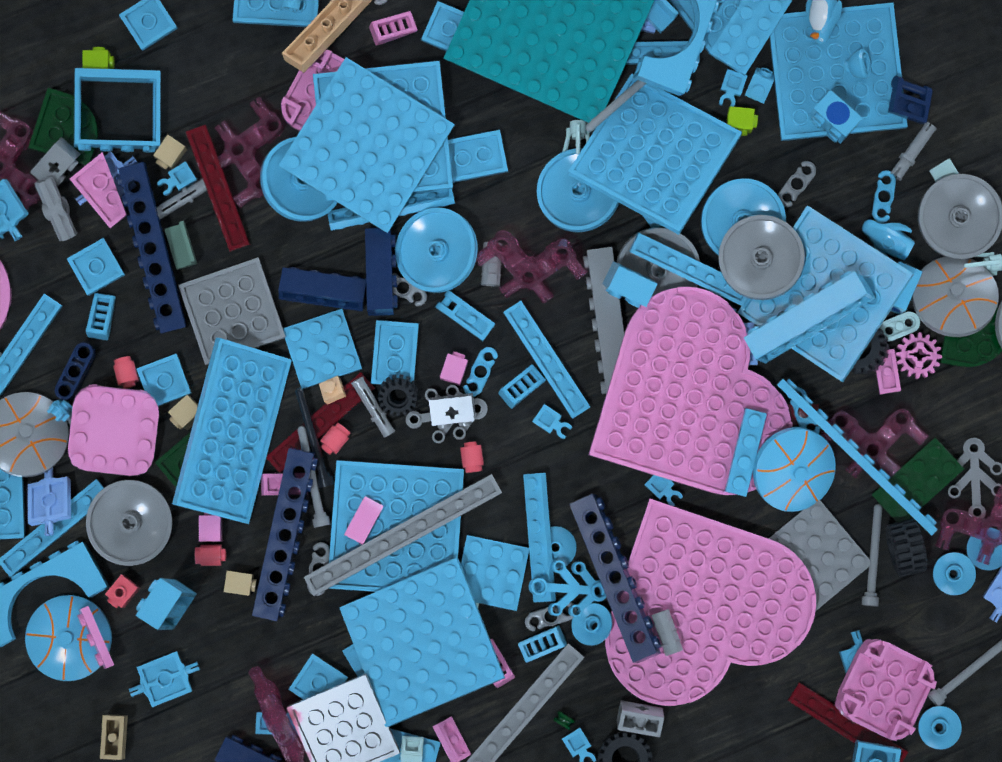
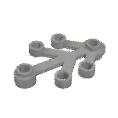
M450 385L446 389L447 396H450L448 393L450 388L456 389L455 395L462 394L455 385ZM428 389L425 392V397L428 401L430 399L427 397V394L430 391H433L436 394L435 397H441L438 395L435 389ZM475 398L474 406L479 405L481 407V411L475 413L476 419H482L487 414V404L482 399ZM451 407L450 410L447 412L452 413V416H455L458 410H454L453 407ZM412 411L406 416V423L412 429L419 428L422 423L431 421L430 413L420 414L419 412ZM417 416L418 422L413 424L410 422V418ZM450 424L448 428H441L435 431L432 435L433 441L438 444L442 443L445 440L446 433L453 424ZM470 425L456 427L453 431L454 437L457 440L464 439ZM457 430H463L464 434L462 437L456 436ZM441 433L443 435L442 440H435V434Z
M970 438L964 443V453L957 462L963 466L970 460L971 468L955 485L948 489V494L951 498H958L963 488L971 481L972 506L969 508L968 514L972 520L980 521L986 514L985 508L981 505L980 480L997 497L1001 496L1002 492L995 494L993 489L995 486L1002 488V485L994 482L979 468V459L990 467L993 475H1000L1002 473V464L995 462L984 452L985 446L980 439ZM973 444L977 445L978 451L971 452L970 446ZM994 465H999L1001 471L995 473L992 468ZM952 488H957L959 493L958 495L953 496L951 495L950 490ZM975 508L981 510L980 516H974L973 510Z

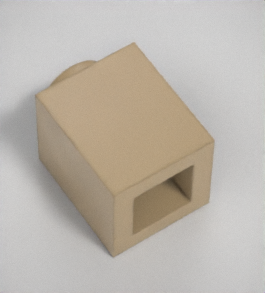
M167 135L153 156L157 159L156 164L166 170L168 167L174 169L186 153L187 148Z
M227 571L224 592L251 596V593L256 591L257 579H254L253 574Z

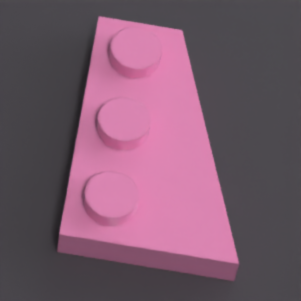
M102 152L73 175L70 180L111 229L126 217L127 214Z

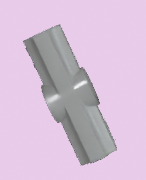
M47 176L36 181L34 184L43 202V214L48 221H51L59 241H65L76 236L77 232L69 215V204L65 197H61L53 176Z

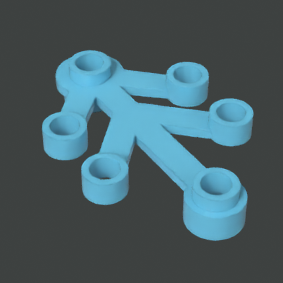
M562 560L553 561L551 569L553 572L559 573L567 584L546 583L542 578H534L529 583V591L534 595H543L545 592L567 593L557 603L549 605L548 612L552 616H559L563 609L579 594L587 595L578 604H573L569 607L568 613L572 617H580L583 610L593 601L600 602L606 598L600 580L595 581L583 562H574L571 570L574 574H579L588 586L579 585L566 569V565ZM558 562L561 564L560 570L556 569V564ZM578 564H580L581 566L580 572L576 571V566ZM536 582L539 584V589L537 591L534 589V584ZM596 587L600 589L598 595H596L594 592ZM555 605L558 607L557 613L553 612V607ZM574 607L578 608L576 615L573 613Z

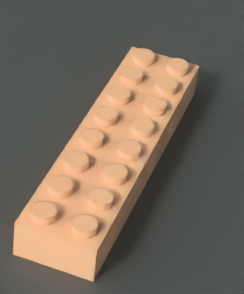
M331 0L282 52L284 60L305 73L372 0Z

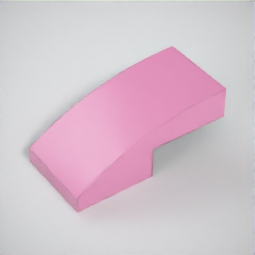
M294 473L298 478H303L305 473ZM262 474V496L279 494L283 474ZM297 487L290 489V495H301Z
M365 496L344 535L364 544L384 506Z

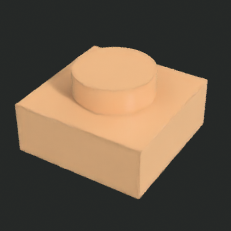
M339 376L319 383L323 400L327 405L346 397Z

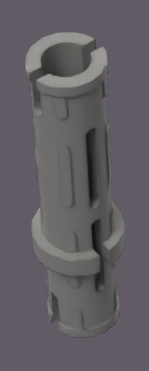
M929 122L925 123L905 153H901L899 156L900 160L890 172L895 177L897 176V180L901 181L909 167L915 164L916 157L934 131L937 130L934 125L929 126Z
M203 178L188 188H182V192L157 206L159 219L164 218L188 202H194V198L207 191ZM193 190H196V192L181 200L182 197L189 194ZM177 201L175 205L162 212L164 208Z
M363 376L354 380L351 384L372 416L370 419L376 423L383 437L385 438L395 432V429H393L386 417L387 413L381 409L364 381Z

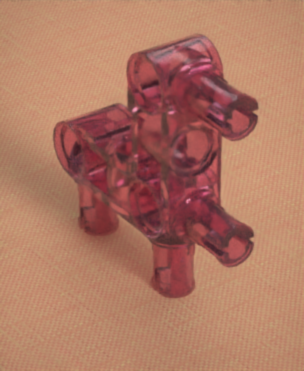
M261 97L256 98L260 107L257 106L254 100L249 104L260 118L259 122L240 135H235L226 121L221 123L225 131L222 130L220 125L215 127V130L225 142L224 153L218 156L221 168H225L230 163L235 164L248 182L246 189L233 196V199L240 208L256 197L257 199L264 195L262 189L257 188V183L260 181L261 167L254 159L255 151L266 143L270 144L283 131L281 120L275 112H270ZM277 122L278 128L275 131H269V123ZM236 146L244 147V151L240 155L233 154V149Z
M0 110V118H2V120L0 119V126L7 130V133L0 142V163H3V169L0 171V181L2 179L8 180L13 190L20 194V201L28 211L31 205L41 200L38 192L35 195L29 194L30 187L34 186L37 180L28 173L24 174L16 169L15 161L21 152L29 146L33 131L25 122L20 119H12ZM21 128H26V135L23 137H18V130Z
M505 230L498 231L494 238L488 241V246L477 253L476 262L479 261L478 265L483 266L484 263L496 256L513 275V279L499 287L501 293H505L504 296L506 298L520 288H527L533 290L542 303H546V299L550 300L553 297V293L549 291L542 281L561 267L566 266L576 280L581 278L580 275L583 277L587 273V270L576 259V252L572 249V244L567 239H559L548 245L546 250L538 256L530 257L519 247V242L516 238ZM505 240L508 244L501 246L498 244V241ZM563 248L567 250V253L560 254L557 250ZM530 272L534 276L528 278L524 276V273Z
M899 409L893 412L883 421L884 425L873 434H868L858 425V421L844 411L835 413L827 421L833 426L836 424V417L843 416L846 424L844 427H839L844 432L841 436L846 441L852 439L860 447L857 451L862 456L867 454L875 462V465L878 464L891 477L896 473L895 471L900 469V466L886 455V451L903 433H907L920 446L929 437L928 434L915 424V419L906 409ZM900 413L905 416L906 422L904 425L896 422L897 414ZM825 431L820 434L828 443L833 440ZM868 445L876 446L877 454L875 456L867 453ZM854 460L846 468V471L851 473L856 467V470L851 475L857 478L863 468Z
M1000 485L994 496L993 501L995 503L990 516H987V518H977L961 509H947L943 513L940 522L942 529L935 546L941 548L942 542L945 540L943 549L948 550L954 532H961L981 540L982 546L976 561L982 563L983 557L986 555L983 563L989 565L994 548L1002 545V485ZM949 512L958 514L959 519L956 523L950 524L947 522L946 516ZM993 526L999 529V536L994 539L987 535V530Z
M253 667L249 670V675L255 684L254 693L262 712V718L269 732L272 733L287 762H304L303 757L306 751L284 710L281 695L274 681L271 682L266 679L260 667Z

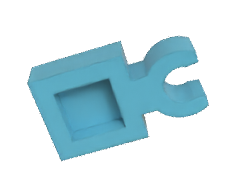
M727 69L720 89L726 93L719 100L720 106H722L725 99L731 101L730 106H735L734 95L741 96L747 75L743 76L738 72Z
M185 161L168 172L171 178L161 179L157 184L159 187L163 184L168 185V189L163 192L167 196L172 193L174 187L181 191L182 188L191 185L197 179Z
M59 399L50 405L47 412L55 415L56 421L62 420L66 422L71 420L73 407L67 401Z
M545 404L532 421L549 434L553 429L556 430L557 435L562 439H565L566 436L561 433V428L567 427L570 430L572 429L569 423L559 422L562 416Z
M653 475L644 484L659 500L664 495L668 505L673 507L675 504L671 501V496L676 495L680 499L683 497L680 492L671 489L674 485L671 480Z
M580 727L562 738L573 757L579 754V762H584L585 757H590L593 762L596 761L595 756L586 750L591 745Z

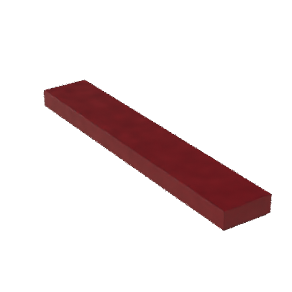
M206 125L186 131L229 251L249 245Z
M361 372L344 387L346 397L328 405L324 404L311 416L317 439L323 436L332 425L334 426L362 401L351 384L354 380L363 376L370 391L372 392L375 389ZM298 429L266 457L279 473L284 471L288 449L292 447L302 450Z
M801 683L797 684L787 700L853 743L856 740L898 747L901 749L899 762H903L908 754V751L889 739L847 719L834 704Z

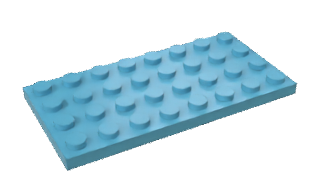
M216 337L173 498V505L249 524L291 359Z

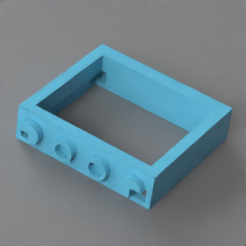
M75 68L74 147H78L80 151H91V148H100V151L109 152L113 151V148H119L122 152H133L134 149H142L146 153L155 152V149H158L160 146V71ZM81 81L153 83L152 141L81 139Z

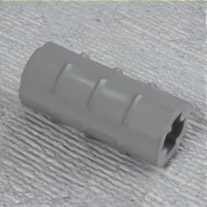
M484 242L483 260L481 263V285L500 286L501 256L503 255L502 243Z
M669 609L651 615L665 656L682 651L681 639H679Z

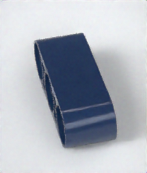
M80 343L75 347L55 387V394L59 399L71 401L77 395L96 357V351L91 345ZM83 348H89L90 355L82 359L80 351ZM79 367L80 375L73 378L70 373L72 368ZM64 386H70L71 392L67 397H63L61 394V389Z

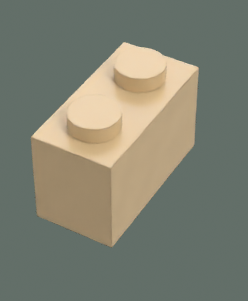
M186 395L168 412L172 416L169 420L180 430L182 428L189 430L193 426L198 404L192 397Z
M103 715L100 759H125L128 716Z

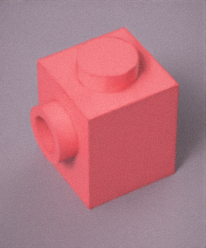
M121 574L105 595L109 597L107 601L115 608H118V606L125 608L139 591L140 587Z

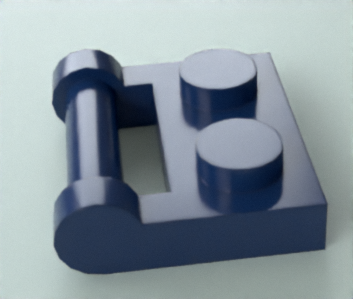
M894 76L891 81L892 93L888 113L920 124L927 123L932 88L928 86L921 87L904 81L902 77ZM902 89L920 95L921 99L903 94Z

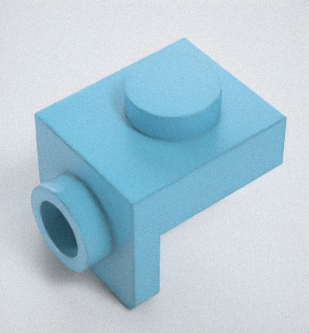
M757 67L745 96L764 104L775 79L774 74H772L773 72L767 68L760 69Z

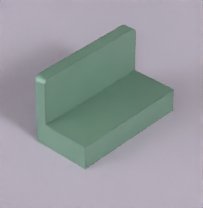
M180 221L179 225L166 228L165 233L176 269L179 270L196 265L197 260L184 221Z

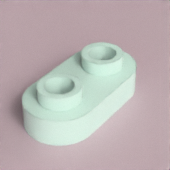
M905 312L885 320L879 328L883 330L884 335L888 338V342L915 332L920 326V319L914 312ZM906 319L911 320V327L905 325ZM887 327L892 329L891 335L886 334L885 329Z

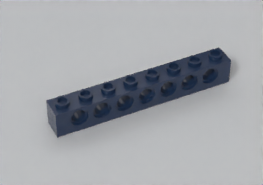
M141 162L118 168L119 174H116L119 187L123 186L125 193L122 195L124 207H128L130 215H127L130 228H134L135 235L132 236L135 248L139 247L141 255L137 257L140 269L144 268L146 275L143 277L145 289L150 290L151 297H148L151 310H155L156 318H153L155 328L160 330L161 334L187 328L146 164ZM134 181L140 183V190L136 193L130 191V184ZM138 202H144L146 205L143 213L135 211V205ZM148 222L151 225V230L147 234H142L140 227L143 223ZM149 243L156 245V252L152 255H148L145 250ZM155 263H159L162 268L161 273L158 275L151 273V266ZM159 284H164L167 287V292L163 296H159L156 293V287ZM169 304L172 307V313L165 317L161 309L164 305Z
M292 447L288 449L252 616L278 621L280 616H284L286 604H283L284 596H288L291 585L287 581L289 575H293L295 563L292 562L293 554L298 553L300 542L296 540L298 533L302 534L304 521L301 520L302 513L307 512L309 500H306L307 491L311 492L314 479H310L312 470L316 471L318 458H315L316 453ZM297 466L305 469L303 478H298L294 474V469ZM292 487H297L300 490L301 495L298 499L290 496V489ZM287 508L295 510L296 517L291 520L285 516ZM282 529H288L291 532L290 540L282 539L280 535ZM277 550H284L286 552L287 558L285 561L277 559ZM273 571H279L282 574L280 582L272 579L271 574ZM275 592L278 596L277 602H269L267 593Z
M591 494L570 503L569 505L632 662L640 663L661 654L659 649L661 648L660 640L657 636H654L651 630L653 623L651 618L645 615L643 610L645 603L642 597L637 595L635 590L637 583L634 577L629 575L627 570L629 563L626 557H622L620 553L621 544L617 536L614 537L612 533L613 524L611 519L606 517L604 513L605 504L602 498ZM592 513L597 514V521L594 524L589 522V517ZM603 532L605 534V541L599 544L597 536ZM608 552H611L613 554V560L611 563L607 564L605 561V555ZM616 572L621 574L619 583H614L613 575ZM623 592L629 594V600L626 603L621 601ZM634 611L637 614V620L631 623L629 621V614ZM641 631L645 634L643 643L637 641V634Z

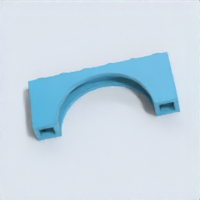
M689 0L694 13V27L686 46L672 57L651 58L643 56L639 58L633 78L677 96L688 92L692 83L689 80L692 72L696 71L698 61L696 60L698 53H701L705 46V41H703L705 33H708L712 26V21H710L712 13L715 14L719 6L717 0Z
M75 541L67 546V551L63 553L57 551L49 556V561L43 564L39 561L30 566L31 571L25 574L23 572L15 574L11 577L12 581L4 584V582L0 583V648L16 639L11 623L13 605L20 592L34 580L53 575L65 577L78 584L88 597H93L110 587L86 542L80 543Z

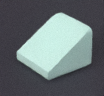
M950 159L945 160L929 171L935 182L944 177L959 174Z
M402 736L401 762H422L424 737Z

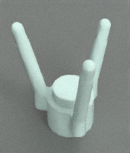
M573 120L570 121V128H566V139L562 152L568 150L572 136V139L576 140V154L579 155L580 140H583L585 136L587 143L590 138V132L586 130L585 121Z
M994 252L982 253L975 257H984L983 261L964 264L965 268L984 266L992 276H995L997 271H1002V255H994Z

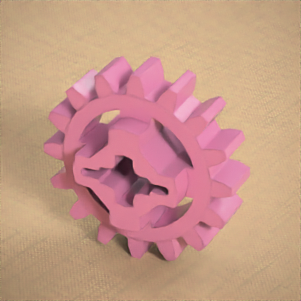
M921 332L917 334L916 338L913 334H910L909 340L905 337L902 339L904 345H897V348L900 350V352L895 353L896 357H900L897 365L902 364L901 372L908 371L907 377L915 374V379H919L920 374H922L926 378L928 377L927 371L933 374L935 373L933 366H940L936 360L942 358V355L937 354L941 347L934 346L937 342L936 339L929 341V334L922 338ZM915 342L912 350L905 351L909 344ZM924 344H926L930 348L931 352L927 351V349L924 347ZM918 351L920 355L926 356L919 359V361H917V357H914V355H912L917 353ZM906 360L913 364V368L907 364ZM925 361H931L927 368L922 369Z

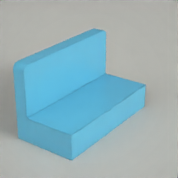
M655 0L646 20L661 34L676 19L679 13L667 0Z

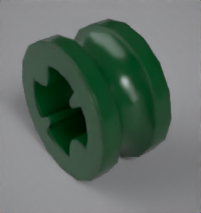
M558 711V717L554 718L555 722L568 730L571 728L570 724L575 722V720Z

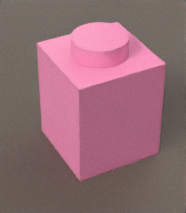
M453 352L452 355L447 354L440 379L460 386L468 364V360L464 359L465 355Z
M204 513V516H199L200 542H222V517Z

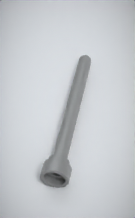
M637 80L586 125V130L589 132L593 131L647 83Z
M300 426L298 427V435L301 449L311 452L306 428ZM312 470L310 479L314 480L311 496L315 510L312 521L315 528L329 525L330 519L326 512L323 511L316 474Z
M880 504L874 506L867 592L862 596L861 605L879 606V598L875 591L882 519V506Z
M1002 640L941 689L937 688L930 691L928 697L933 704L941 706L945 702L947 694L1001 652Z

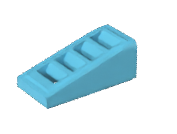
M94 293L86 328V334L89 338L109 339L116 300L115 296ZM98 302L109 303V306L98 305ZM97 310L105 311L107 314L97 313ZM95 319L105 320V323L95 322Z
M532 364L501 388L499 395L512 409L544 383L546 379ZM528 373L537 381L535 384L527 376ZM522 378L529 385L530 388L527 389V387L522 383ZM515 384L521 389L522 394L514 387ZM508 390L512 392L516 399H514V397L508 392Z
M559 625L518 643L526 663L567 645ZM552 633H554L555 638H556V640H557V642H558L557 645H555V642H554L553 637H552V635H551ZM546 636L550 648H547L543 637ZM535 640H538L542 649L541 652H539ZM528 643H530L534 651V655L532 656L527 647Z

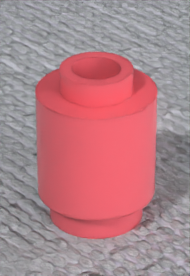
M126 356L114 360L115 365L113 368L118 386H123V389L135 387V383L139 381L135 363L131 360V357Z
M339 423L335 426L332 425L320 440L322 443L321 448L329 455L332 452L337 454L348 441V436L351 433Z
M476 441L464 443V447L460 448L465 472L483 471L482 466L484 462L481 445H477Z
M221 544L195 547V564H200L201 566H222V562L226 561V549H222Z

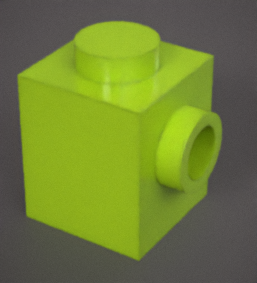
M93 47L92 50H83V68L114 69V56H111L110 52L105 50L104 47Z
M729 106L727 124L741 131V136H747V133H751L753 128H757L758 115H754L755 109Z

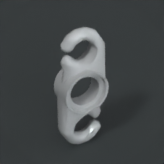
M804 161L801 163L803 167H810V174H804L802 168L798 167L796 173L788 179L779 191L778 197L784 207H791L793 204L791 201L785 202L783 195L788 193L791 195L792 201H796L798 195L805 190L816 175V167L812 162ZM795 178L803 182V187L799 190H795L791 186V181Z
M397 275V286L401 282H406L409 285V290L407 293L401 294L397 291V288H393V293L413 303V295L418 292L422 295L420 301L415 302V306L425 304L427 300L426 292L414 287L405 278Z
M319 542L313 546L315 551L319 548H324L325 555L318 556L316 552L312 553L309 574L313 572V566L316 563H322L324 566L329 564L330 548L326 543ZM325 591L317 594L316 596L322 595Z
M570 602L567 606L570 607L573 603ZM554 606L553 610L556 613L558 612V607ZM547 607L529 613L525 618V625L529 630L535 631L536 627L530 623L533 617L539 620L538 629H542L545 626H554L572 620L574 617L565 615L562 611L557 616L556 621L549 623L544 617L548 611ZM574 607L573 613L575 615L577 613L576 607Z

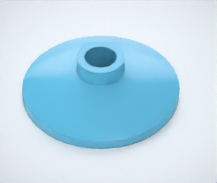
M557 526L550 527L551 545L554 543L559 545L557 552L552 551L553 561L562 560L567 566L575 557L576 541L568 530ZM559 562L556 564V569L561 568V564Z
M981 528L970 536L967 542V555L976 567L982 570H994L1002 566V532L994 528ZM985 545L990 546L991 551L989 553L983 551Z
M947 553L941 556L934 565V582L946 594H963L975 582V566L967 556L961 553ZM951 570L956 571L957 576L955 578L950 577L949 573Z
M591 603L583 610L580 617L572 619L574 637L582 644L589 646L602 643L612 630V616L604 606ZM597 623V627L593 630L592 625Z
M943 706L932 707L925 711L918 724L921 739L926 745L934 749H947L953 746L958 741L962 730L958 715L953 710ZM938 723L942 725V730L939 732L935 730V725Z

